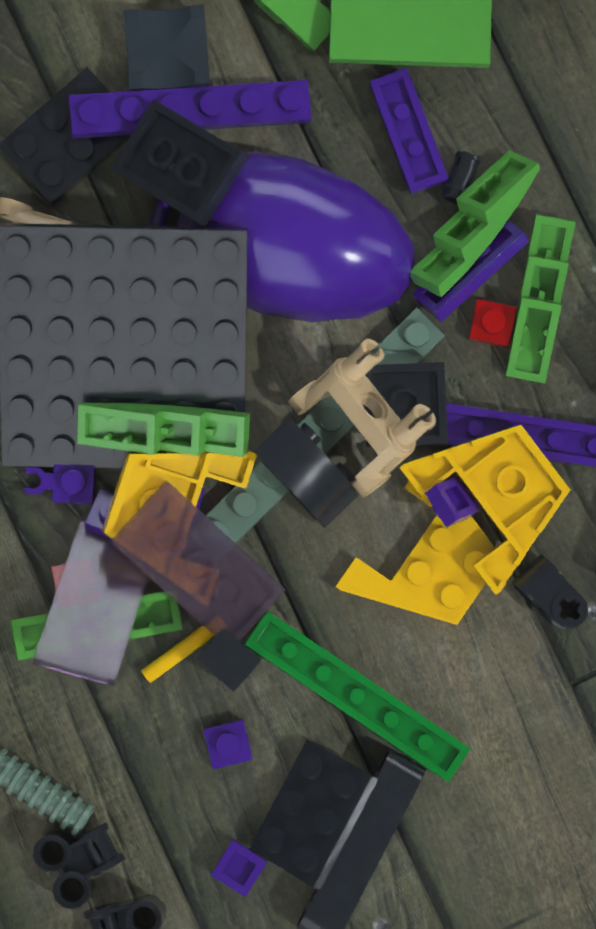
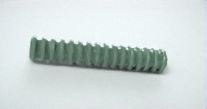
M6 748L0 750V788L1 786L5 787V793L8 795L16 794L17 801L22 802L25 800L28 802V808L36 807L39 809L38 814L40 816L44 814L50 816L49 821L51 823L55 821L61 823L59 828L62 830L66 827L72 830L70 835L73 837L77 834L79 835L92 816L94 805L91 803L88 806L82 803L84 799L80 796L77 799L72 796L73 791L69 789L66 792L61 789L62 784L59 782L55 785L50 782L51 777L46 776L43 778L40 776V770L35 769L32 771L29 769V763L24 762L21 764L18 762V756L10 757L7 755L8 750Z

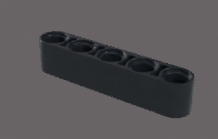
M391 749L387 752L374 776L378 778L376 785L321 889H315L296 929H345L417 791L426 768Z

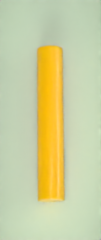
M217 614L143 668L141 672L148 682L152 683L216 636L221 629L227 628V625Z

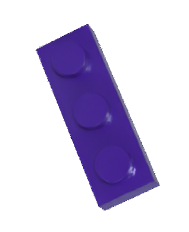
M405 68L371 80L369 86L409 194L412 195L447 182L449 178L408 69Z
M507 220L498 235L471 268L442 297L420 286L412 293L413 297L419 305L442 322L529 242L525 233Z

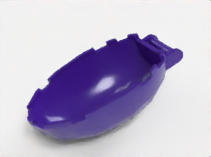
M259 152L246 154L249 157L206 227L248 228L247 308L261 314L300 321L326 322L337 319H361L398 301L412 282L409 272L415 267L414 243L392 210L355 182L304 159ZM157 199L150 225L146 224L145 226H166L172 207ZM180 213L176 227L203 226Z

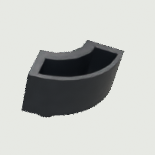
M289 417L254 453L262 464L291 493L296 501L325 528L359 496L351 485L356 478L341 462L334 465L317 446L321 438L305 422L299 427Z

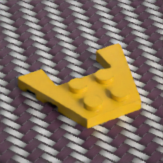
M522 425L405 463L399 467L420 497L425 495V492L433 486L441 483L456 472L505 537L504 542L473 564V567L495 595L502 591L511 574L519 566L535 539L543 531L570 491V488Z
M249 450L244 457L203 452L199 456L174 452H157L154 455L127 453L102 531L195 599L208 605L219 570L216 567L180 557L205 478L210 477L246 489L257 456Z
M408 481L404 489L432 508V504L426 494L420 497ZM436 515L392 580L387 579L355 557L335 588L346 593L458 625L486 584L473 567V564L495 547L472 516L446 528L442 520Z

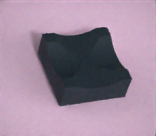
M191 5L170 10H124L130 91L210 86L204 5Z

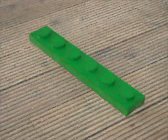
M269 611L265 613L245 643L247 647L448 783L471 750L470 747Z

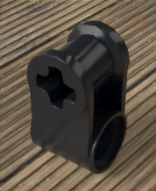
M541 554L511 582L525 600L537 608L559 629H573L582 624L587 617L588 606L583 596ZM560 601L565 605L569 602L575 604L576 607L573 610V614L576 616L575 620L571 617L563 620L559 616L562 611V607L559 605Z
M143 895L122 902H112L83 912L85 919L90 920L92 929H160L166 919L164 903L158 897L152 895ZM143 906L151 908L156 914V923L152 926L140 924L136 918L137 908Z

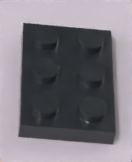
M88 67L0 142V150L51 206H54L127 142L131 136L121 135L72 139L69 95L110 93Z
M153 99L110 169L196 223L206 227L249 157L239 149Z
M306 740L249 849L309 886L320 890L378 778L316 743Z

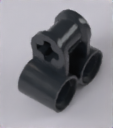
M106 822L76 838L74 842L67 834L61 831L49 832L37 841L33 849V858L37 866L46 872L59 871L60 876L53 885V895L60 906L66 909L81 907L93 892L94 882L92 876L95 877L126 859L123 853L117 852L107 833L109 826ZM56 841L63 846L64 857L62 861L52 862L46 858L44 854L46 842ZM70 877L79 879L83 883L84 894L79 898L67 896L63 889L65 879Z

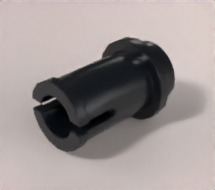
M466 151L456 152V158L450 171L449 179L447 182L442 183L440 187L443 191L441 197L458 205L456 198L472 184L477 167L481 162L479 157Z

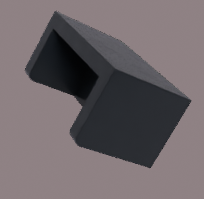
M221 629L196 658L198 662L233 692L262 660L228 629Z

